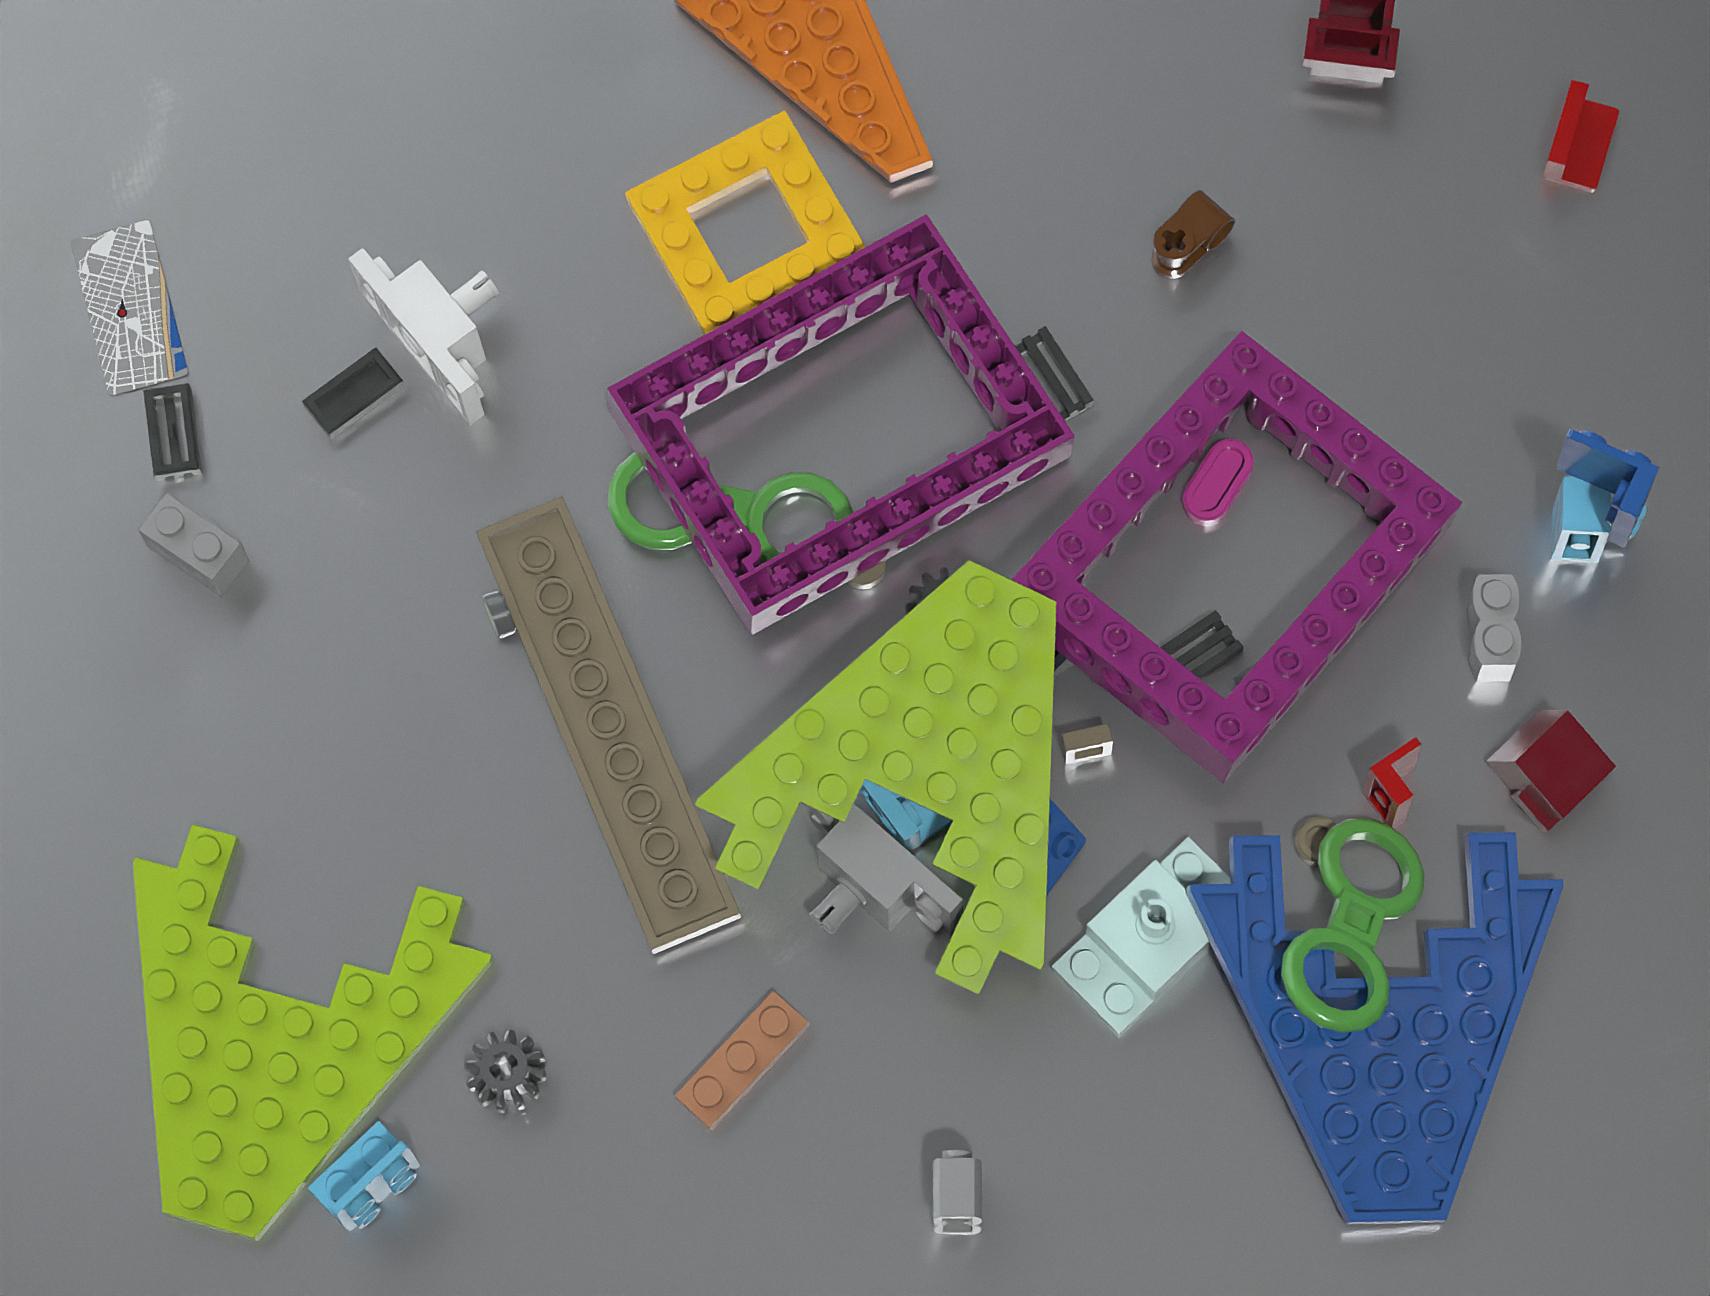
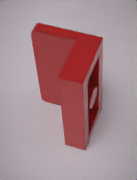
M1571 80L1542 179L1588 192H1595L1619 116V110L1615 107L1586 100L1589 84Z
M1417 737L1411 739L1371 766L1362 792L1382 821L1393 829L1406 821L1414 797L1401 778L1415 769L1422 747Z

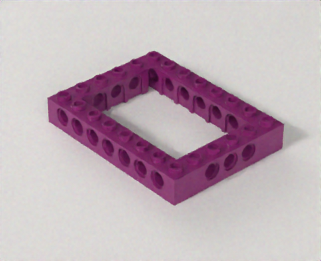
M927 214L607 388L608 411L751 636L1069 458L1075 435ZM910 295L1000 432L990 431L982 442L958 455L955 452L947 455L946 462L919 477H916L915 474L906 478L905 485L878 500L875 497L868 499L865 507L838 522L832 519L825 524L824 530L797 545L794 542L789 543L785 546L783 553L761 564V544L754 532L749 534L734 510V500L730 494L724 495L710 473V463L706 456L701 458L688 439L686 425L682 419L901 298Z
M1241 331L1011 580L1056 601V651L1224 784L1446 532L1463 502ZM1249 400L1250 404L1247 415L1250 422L1261 432L1263 429H1266L1292 450L1291 455L1297 460L1300 457L1329 479L1327 483L1334 489L1336 486H1339L1365 507L1364 512L1377 521L1383 522L1226 698H1223L1083 585L1090 570L1103 556L1107 558L1111 556L1118 540L1133 524L1138 526L1143 521L1147 508L1161 493L1166 495L1172 489L1179 473L1190 462L1195 464L1200 459L1205 445L1219 430L1223 433L1229 427L1235 412Z

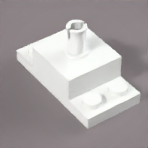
M363 248L349 257L348 261L359 292L467 423L471 426L482 418L485 414L480 399L484 397V393L476 383L479 377L474 369L483 363L486 357L477 327L468 316L493 297L499 295V291L491 279L487 281L488 276L481 270L478 272V275L450 295L421 260L414 263L395 278L393 272L381 257L378 256L373 260Z

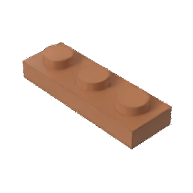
M773 990L674 1095L675 1099L706 1128L712 1131L809 1027V1022Z

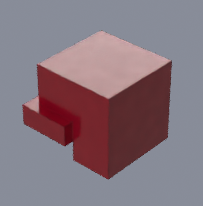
M1320 0L1318 18L1309 17L1303 67H1311L1312 75L1383 83L1384 77L1394 78L1400 36L1399 28H1391L1395 0Z
M1538 710L1486 761L1510 790H1517L1511 797L1540 831L1546 832L1553 828L1561 819H1564L1616 767L1568 710Z

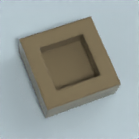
M1109 724L1062 734L1061 748L1065 764L1112 754L1113 740Z

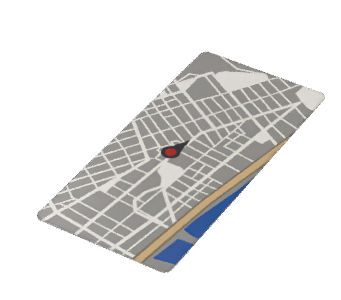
M144 220L72 240L71 247L108 394L113 396L186 376L188 368L150 222Z

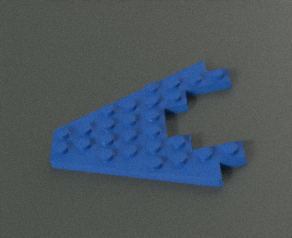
M1516 832L1468 833L1464 836L1470 928L1427 929L1424 931L1426 977H1388L1390 994L1386 1010L1378 1022L1359 1032L1339 1033L1319 1027L1302 1015L1287 995L1281 976L1283 954L1292 940L1306 931H1285L1280 835L1232 836L1229 839L1231 884H1190L1187 887V896L1345 1224L1431 1223L1447 1220L1563 889V879L1519 880ZM1329 949L1314 950L1306 955L1303 973L1308 987L1319 1000L1329 1007L1343 1011L1357 1010L1366 1004L1368 998L1366 979L1336 978L1334 951Z

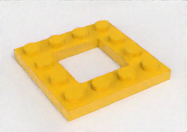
M785 110L624 192L627 203L704 335L866 247ZM768 175L807 243L729 283L689 214Z

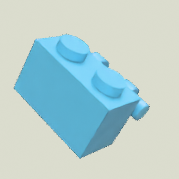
M1563 476L1553 504L1551 560L1599 562L1612 528V524L1605 522L1611 507L1610 492L1574 476ZM1646 504L1643 507V510L1637 520V523L1631 533L1629 540L1634 538L1640 529L1641 522L1643 521L1646 515Z

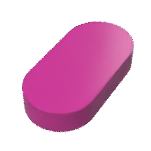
M1224 439L1217 442L1210 449L1183 494V510L1192 522L1202 526L1217 524L1226 516L1253 471V454L1245 443L1236 439Z

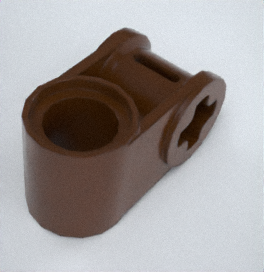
M1202 190L1194 192L1186 199L1178 211L1155 232L1153 239L1154 250L1151 259L1153 268L1164 278L1175 279L1184 276L1209 251L1215 249L1224 241L1233 229L1236 222L1235 219Z

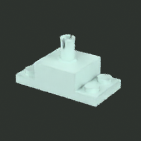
M1189 837L1161 863L1155 859L1087 924L1086 934L1051 966V971L1118 1038L1213 949L1187 896V887L1190 884H1231V878Z

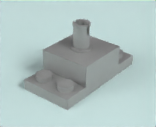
M853 803L845 822L842 823L809 807L810 812L813 814L810 820L826 835L816 845L819 870L837 885L817 908L809 913L818 926L823 924L824 927L822 929L832 935L841 922L859 905L890 932L916 905L919 908L916 911L917 916L930 929L937 932L942 928L950 936L953 934L963 913V899L863 810Z

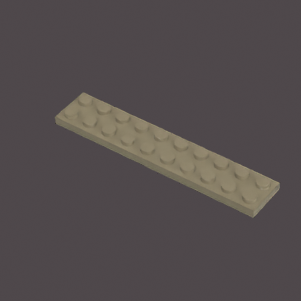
M563 496L476 531L652 954L740 919V911L724 874L715 870L718 859Z

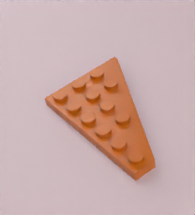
M674 0L679 7L890 183L933 167V159L865 0Z

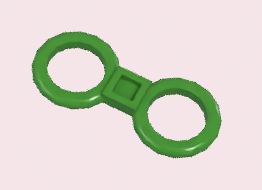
M633 452L617 467L608 486V509L615 526L631 542L650 550H675L692 543L682 526L670 530H654L640 524L631 515L627 505V491L633 479L643 470H646L636 453ZM811 472L786 473L769 480L757 492L719 485L724 495L730 494L734 500V510L749 534L754 532L759 539L762 564L781 554L768 542L763 531L764 517L769 507L780 497L793 492L810 493L820 497L831 507L836 522L854 513L847 496L831 480Z
M1368 818L1347 819L1330 828L1319 845L1318 866L1325 886L1336 899L1327 927L1310 929L1295 937L1283 954L1282 980L1288 997L1299 1012L1319 1027L1339 1033L1362 1031L1378 1022L1389 1004L1390 982L1384 964L1373 951V948L1376 946L1383 921L1397 919L1413 910L1424 890L1425 873L1418 853L1402 834L1389 825ZM1351 840H1367L1380 845L1390 852L1399 864L1403 875V886L1400 894L1393 898L1379 899L1366 895L1354 887L1344 875L1339 861L1342 845ZM1329 949L1342 953L1355 962L1364 974L1368 985L1366 1004L1357 1010L1343 1011L1329 1007L1319 1000L1308 987L1303 973L1306 955L1314 950Z

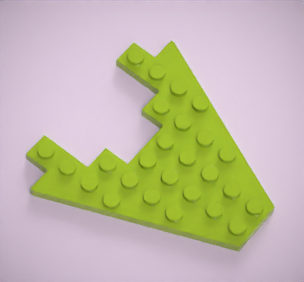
M968 560L697 798L694 806L735 825L716 864L715 870L759 890L799 804L802 803L844 823L864 780H867L951 820L952 823L932 865L975 885L934 974L979 994L999 951L1041 970L1044 964L1056 601Z
M192 824L177 868L137 857L133 861L162 1211L169 1217L259 1241L492 966L494 958L492 954L452 944L465 905L463 897L417 886L389 975L343 963L329 1008L244 985L242 982L254 949V939L212 927L240 841L237 836Z

